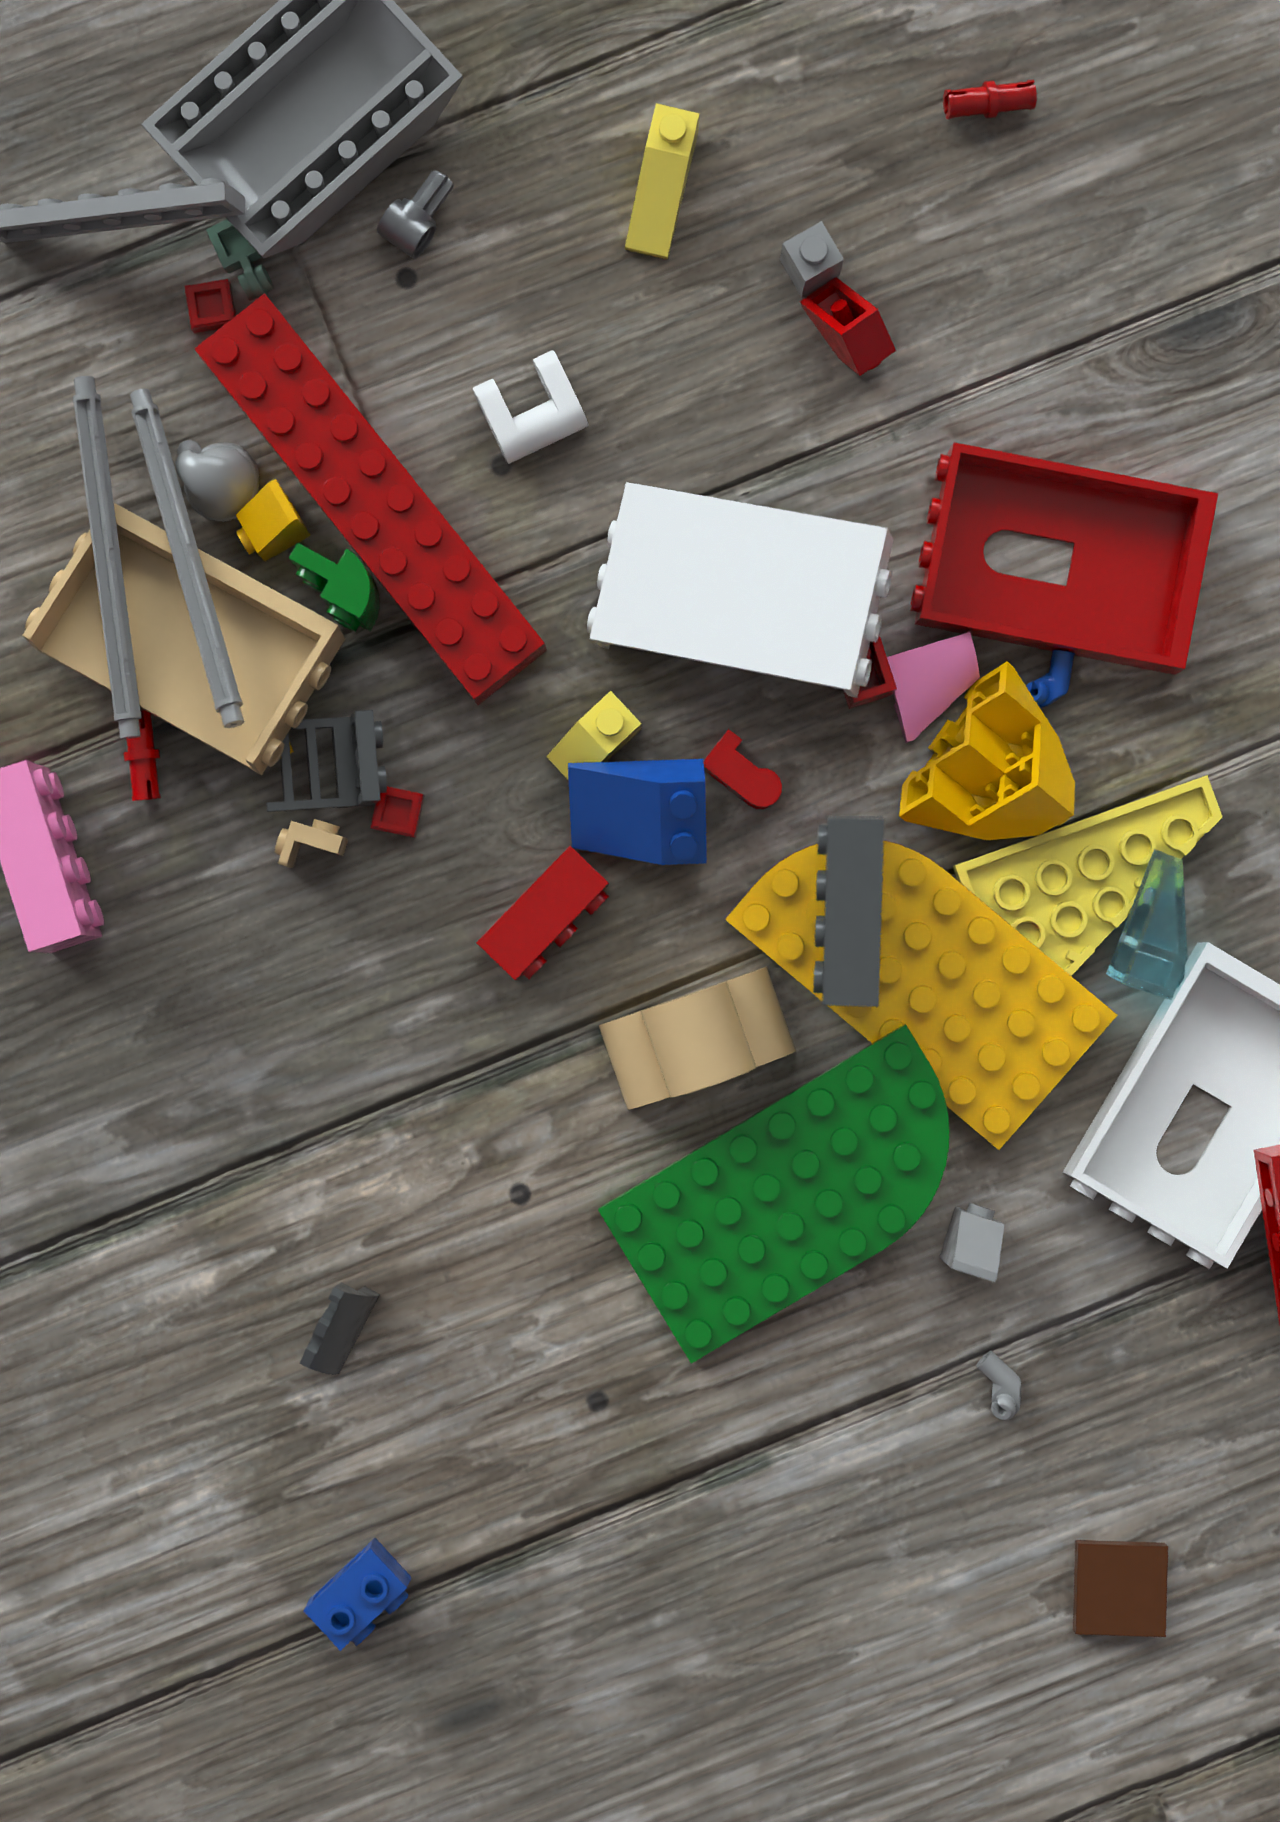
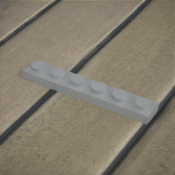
M207 178L201 180L200 185L185 187L181 184L167 183L160 185L159 190L144 192L139 189L127 188L119 190L118 195L104 197L88 193L79 195L78 200L63 202L58 199H41L38 201V205L26 207L11 203L1 204L0 241L11 243L245 215V196L223 179Z

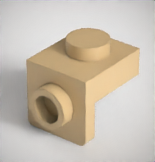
M314 819L312 827L291 821L289 829L282 828L278 836L275 854L280 855L278 864L293 868L301 843L343 856L348 839L338 835L339 826Z

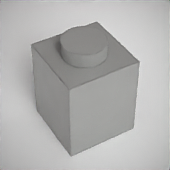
M822 221L785 241L782 244L779 259L801 297L821 287L833 278L840 276L844 258Z

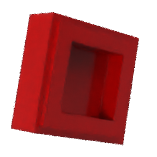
M228 279L184 286L191 330L194 333L218 330L236 316L231 283Z
M387 786V792L380 793V801L375 804L371 829L416 838L425 795Z

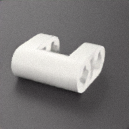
M553 350L533 359L535 369L550 400L512 418L493 378L472 388L508 464L589 426L583 409Z

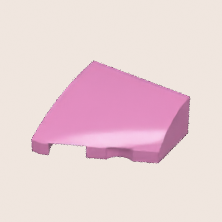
M970 632L887 657L897 690L893 693L896 702L894 707L905 742L914 741L980 678L977 656Z

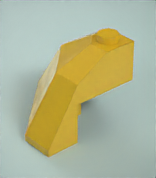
M1008 661L978 679L969 688L963 697L967 700V706L955 723L947 720L928 747L934 754L922 769L918 771L912 770L902 784L899 817L905 822L983 840L1038 836L1055 826L1065 823L1070 817L1074 816L1075 781L1060 739L1019 674Z

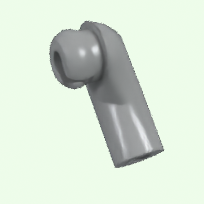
M990 1350L979 1360L976 1367L993 1382L991 1400L993 1415L1003 1421L1009 1420L1020 1409L1021 1379Z

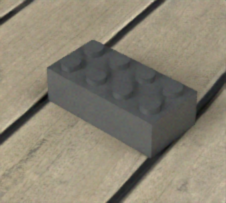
M829 815L828 824L819 825L818 854L827 855L826 870H818L816 901H825V916H817L815 923V947H824V961H815L814 993H823L822 1005L879 1007L884 845L883 816Z

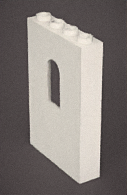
M1202 942L1196 944L1063 1173L1074 1179L1070 1187L1088 1198L1094 1200L1097 1193L1112 1201L1109 1210L1125 1220L1133 1223L1137 1216L1151 1224L1147 1233L1162 1242L1172 1246L1176 1239L1188 1246L1190 1249L1186 1256L1210 1269L1215 1262L1228 1269L1262 1210L1253 1150L1280 1145V984L1209 942ZM1192 1085H1195L1229 1105L1230 1108L1196 1166L1185 1174H1170L1160 1166L1157 1160V1146Z

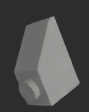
M969 1203L967 1210L955 1207L939 1258L952 1269L996 1282L1005 1224L993 1219L995 1211L974 1203Z

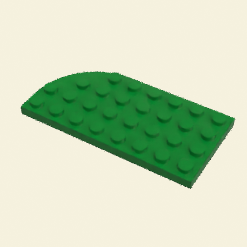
M903 1024L599 1207L598 1211L691 1364L884 1250L913 1227L933 1200L946 1167L950 1130L943 1091L929 1061L907 1025Z

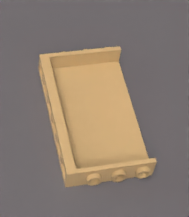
M114 503L140 708L262 775L267 766L272 767L279 760L284 750L283 740L290 728L298 727L303 721L308 709L306 702L314 689L320 690L328 680L331 672V666L329 665L345 640L342 631L334 622L198 549L235 681L243 703L240 708L244 723L238 727L225 728L221 714L216 711L214 706L215 703L166 531ZM89 530L88 533H83L76 541L73 557L66 568L57 572L53 577L49 587L50 593L41 607L35 608L30 613L25 624L26 630L22 636L36 650L111 691L91 532Z

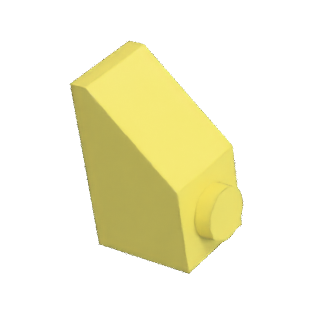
M610 691L577 721L546 757L569 781L568 763L607 762L642 729V723Z

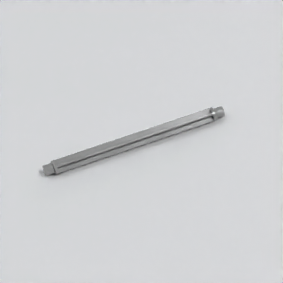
M80 376L74 378L76 395L73 396L114 721L118 722L120 739L141 737L139 719L142 718L140 712L101 397L96 393L95 378L93 376Z
M138 389L130 394L134 408L131 413L135 421L215 703L214 706L216 711L221 714L225 728L238 727L244 723L240 708L243 703L235 681L159 415V409L153 403L148 389Z

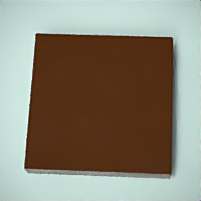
M1075 1540L1073 1631L1075 1634L1166 1637L1168 1546L1165 1543Z

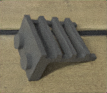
M373 710L354 711L350 717L303 719L298 727L290 728V730L305 729L310 800L294 801L289 733H287L283 740L284 750L280 756L283 801L267 802V812L374 806L380 801V793L387 792L385 766H378L376 748H383L381 721H374ZM331 728L337 798L321 799L315 729Z

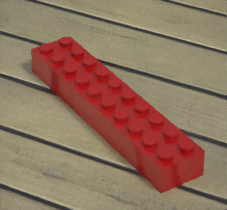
M265 293L194 348L204 364L477 705L481 704L547 651L544 641Z

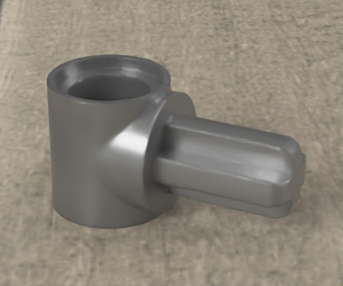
M436 170L432 171L411 200L403 198L402 201L397 199L387 208L380 219L377 233L411 258H418L428 247L435 234L436 223L432 217L452 191L454 184L445 174Z

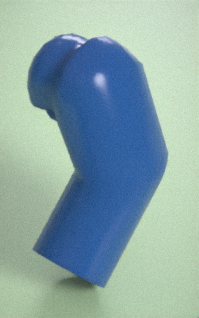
M1052 650L1049 673L1026 685L1040 708L1047 707L1068 692L1075 653Z

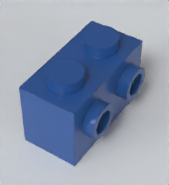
M374 1538L309 1599L303 1611L340 1651L351 1641L357 1646L375 1629L376 1625L372 1621L382 1611L385 1610L390 1615L408 1598L409 1594L405 1590L409 1585L411 1576L384 1546Z

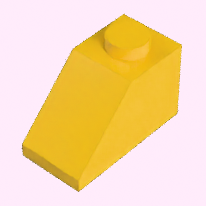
M276 479L267 483L236 514L242 525V528L236 531L241 543L249 555L256 551L264 561L311 536L290 498Z

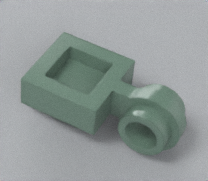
M227 219L206 229L223 269L230 274L243 268L244 273L237 277L247 298L251 301L256 297L259 298L264 293L268 297V291L274 289V285L265 267L262 264L254 267L252 263L261 258L258 252Z

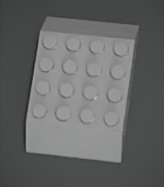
M279 0L141 125L195 185H200V181L207 178L223 179L245 196V215L228 216L226 219L264 259L304 243L432 128L461 84L463 76L393 0Z

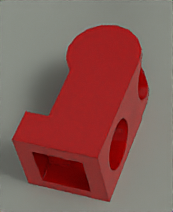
M728 729L703 761L704 771L750 807L761 810L770 808L777 802L782 793V783L779 776L770 769L758 768L736 751L742 743V739Z

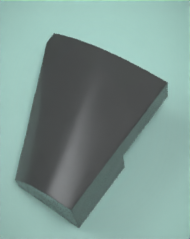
M342 1282L336 1285L329 1296L331 1302L318 1321L300 1364L321 1373L339 1374L380 1294L366 1286L357 1291Z

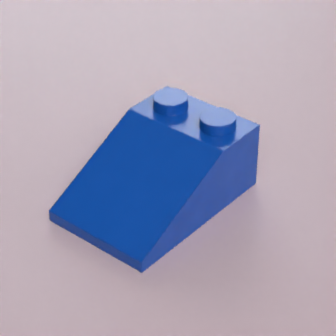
M703 759L568 763L572 848L659 865L707 864L706 786Z

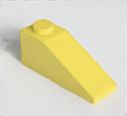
M656 103L645 146L625 250L668 260L698 136L700 113Z

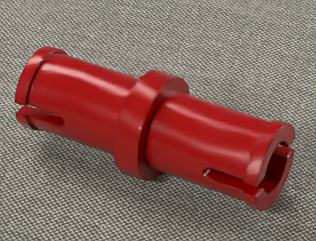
M1034 80L996 85L995 81H985L982 87L956 90L946 89L943 95L944 113L948 120L956 117L982 114L987 119L996 118L999 112L1025 109L1034 110L1037 103V91Z
M142 710L140 711L142 718L139 719L141 737L126 739L128 752H123L124 762H129L132 801L161 799L156 759H160V751L155 749L151 713Z

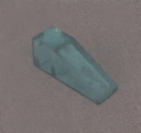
M1154 849L1106 975L1124 985L1172 1000L1176 988L1179 987L1184 979V967L1188 959L1183 860Z

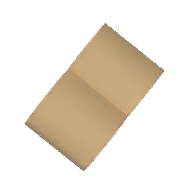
M767 967L598 1025L628 1110L718 1084L796 1051Z

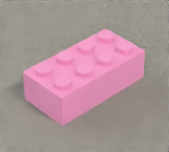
M24 760L0 768V863L28 952L53 953L102 937L99 926L104 925V918L98 902L90 899L86 884L91 882L90 873L85 860L82 857L77 858L72 841L77 840V832L71 817L63 814L59 799L64 797V792L58 775L55 772L50 773L47 767Z

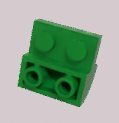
M297 542L289 556V560L298 569L295 575L303 580V584L321 594L320 597L329 607L326 612L333 617L332 620L353 632H356L359 626L371 632L379 614L380 596L373 578L361 560L346 548L340 561L336 564Z

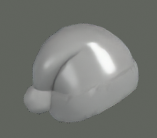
M193 440L182 441L177 449L178 457L175 462L177 475L184 483V491L191 507L208 520L226 522L237 519L236 514L259 492L260 472L254 459L241 446L232 443H215L201 448L198 442Z

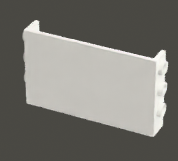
M626 482L617 521H612L608 531L607 542L611 548L607 564H602L598 574L597 586L601 591L597 607H593L588 616L587 630L588 633H591L589 639L601 648L609 649L610 644L812 683L842 689L848 696L857 698L860 686L866 687L870 677L871 660L866 659L870 641H877L881 629L882 616L877 614L880 597L886 598L891 586L892 571L887 570L894 539L888 528Z

